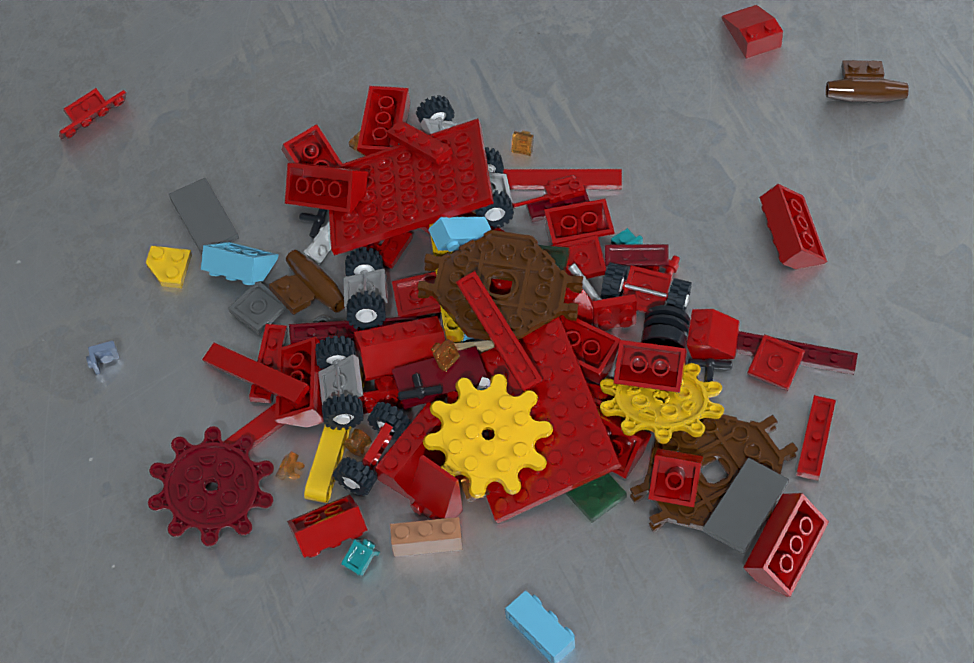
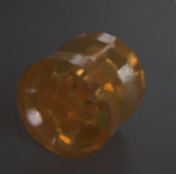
M354 429L351 433L352 437L344 442V446L352 454L362 456L364 448L369 446L372 440L362 430Z

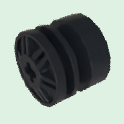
M660 305L649 308L645 315L641 343L686 348L690 317L686 312L674 306Z

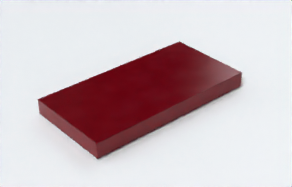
M476 346L392 369L398 392L415 389L412 381V375L415 373L420 374L423 387L442 385L443 388L441 394L425 396L422 399L401 400L404 409L448 397L449 392H457L456 382L460 378H468L476 389L482 377L488 378Z

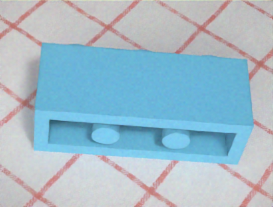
M440 217L428 230L438 251L448 250L451 252L459 250L460 246L471 240H478L491 228L486 217Z
M525 590L505 608L506 618L550 663H559L575 648L574 633L568 627L563 628L558 623L557 616L550 610L547 612L536 595L533 594L531 596Z

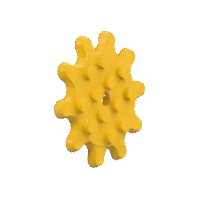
M695 363L685 365L680 393L614 384L613 379H604L600 382L602 392L612 395L614 398L602 402L600 410L605 416L624 417L625 420L621 423V429L625 435L631 436L640 430H649L655 433L656 440L659 443L666 444L671 439L672 432L685 431L693 437H700L705 431V425L700 419L721 418L724 413V407L711 402L709 398L718 396L722 391V385L716 381H699L696 377L699 375L701 368Z
M502 374L494 375L490 380V385L484 390L476 389L468 378H460L456 382V390L459 397L455 403L447 404L436 400L430 406L431 414L441 421L442 426L438 432L427 434L423 439V445L428 450H440L445 454L446 460L441 468L454 477L457 475L466 476L470 483L469 494L475 499L482 498L485 495L486 488L491 482L501 483L508 494H517L521 489L518 472L526 467L535 471H541L547 464L545 457L535 450V442L540 438L549 437L553 432V427L550 422L535 421L530 415L531 408L537 403V394L534 391L527 390L517 397L509 395L506 391L507 379ZM483 430H493L494 438L485 440L482 437Z

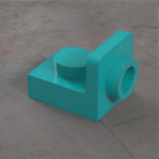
M627 228L612 237L611 244L640 245L643 244V237L641 235L636 237Z
M364 538L363 541L354 540L341 564L359 576H363L373 556H378L380 551L375 549L376 544Z

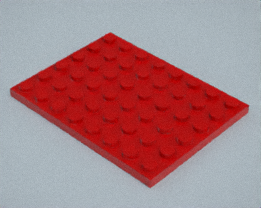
M477 118L429 134L431 137L450 146L453 154L449 155L439 165L400 144L334 166L368 171L366 193L353 212L329 210L331 250L334 256L435 223L440 217L451 218L494 204L482 127L479 119Z
M559 317L518 340L543 379L542 383L530 389L538 397L537 403L530 410V415L535 421L550 422L553 432L549 437L540 438L535 442V450L545 457L546 467L541 471H535L528 467L521 469L518 472L521 489L517 494H508L499 482L488 484L485 494L494 519L498 524L622 467ZM495 347L479 354L488 379L491 380L496 374H502L507 379L506 391L509 395L517 397L523 393ZM487 429L489 440H491L495 436L494 431Z

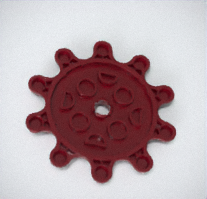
M212 426L206 429L204 440L198 445L190 444L184 437L174 438L171 442V447L176 454L174 461L169 464L157 462L151 465L149 469L150 475L155 479L161 480L164 487L160 493L149 498L148 506L153 511L170 510L173 513V519L167 529L172 537H180L186 530L196 528L201 532L203 545L212 547L218 542L219 532L224 528H233L241 536L250 534L252 524L248 520V512L253 508L268 509L272 506L273 496L262 491L259 488V482L273 473L274 466L267 460L261 462L250 460L249 452L254 446V441L250 436L244 435L234 444H226L221 439L220 429ZM210 482L218 485L217 490L207 491L205 487Z

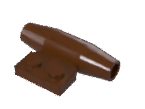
M843 60L841 67L844 79L828 81L826 83L827 98L848 102L883 103L907 99L909 92L908 83L884 79L885 73L882 61Z
M292 250L286 256V262L294 275H285L269 284L270 291L293 315L311 306L314 299L335 313L341 312L345 308L344 296L336 283L316 262L298 250Z

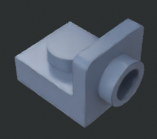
M114 341L88 347L89 356H86L89 369L93 368L96 375L100 374L99 363H108L119 359V353Z

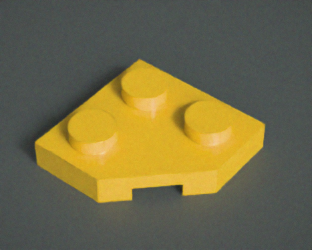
M151 246L146 265L151 273L155 275L161 286L182 289L192 253L191 250Z

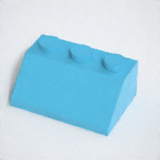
M232 242L203 245L201 270L208 271L211 276L223 275L226 276L225 279L242 280L243 284L255 285V282L264 281L277 261L279 254Z

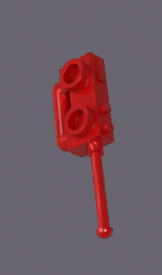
M571 175L549 181L547 186H545V195L512 203V206L515 209V207L542 200H549V203L552 204L585 195V188L581 178Z

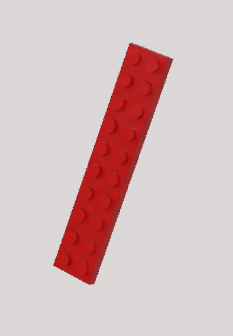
M598 235L541 248L543 251L546 250L555 260V264L560 270H564L569 276L573 275L568 267L574 263L586 279L605 275L606 266ZM436 272L392 281L398 317H420L441 312V306L433 296L418 298L419 280L434 284ZM492 278L489 291L493 294H509L513 281Z

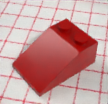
M758 5L722 16L723 22L746 59L782 46V28L772 15Z
M317 124L282 145L281 150L289 163H306L330 167L342 164Z
M422 455L419 459L409 493L410 507L415 513L425 515L428 520L458 517L463 511L459 480Z

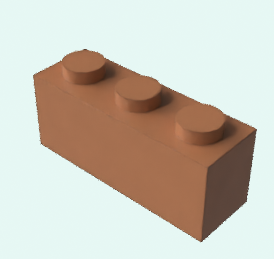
M459 517L390 524L391 545L394 557L463 550Z

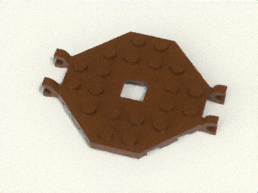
M489 230L483 234V237L463 244L459 247V250L450 255L447 253L439 257L426 253L424 263H426L425 271L438 270L434 284L419 280L418 298L433 296L468 338L491 341L456 285V281L475 271L519 340L561 315H564L569 320L576 321L578 304L564 303L566 288L576 293H582L583 276H569L564 270L561 271L555 264V260L546 250L543 251L537 244L538 241L533 236ZM492 278L513 281L510 293L506 295L491 293L489 289Z
M724 414L719 419L702 418L700 421L705 425V431L700 437H693L685 431L672 432V437L666 444H661L656 440L644 483L630 488L632 493L630 498L634 504L649 494L657 449L703 456L701 468L718 460L728 477L713 484L709 483L703 474L700 473L694 507L653 500L660 513L649 517L651 521L649 527L655 532L662 528L665 523L669 522L703 531V527L748 458L781 475L783 462L796 458L795 452L798 451V448L793 442L780 450L768 435V433L774 432L777 429L775 425L778 421L774 415L769 416L760 423L751 420L749 423L737 420V417ZM772 510L770 511L766 519H768L771 516Z

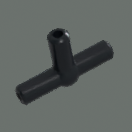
M319 208L317 215L307 213L299 215L301 221L313 223L309 233L311 238H315L319 233L321 225L325 222L324 217L327 209Z
M712 358L688 360V364L695 363L700 368H705L704 382L713 381L714 369H732V361L714 360Z
M415 373L412 375L415 389L398 392V399H422L425 396L441 394L443 388L442 385L423 387L420 374Z

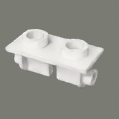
M330 222L320 228V232L314 238V242L303 251L304 255L320 265L331 250Z

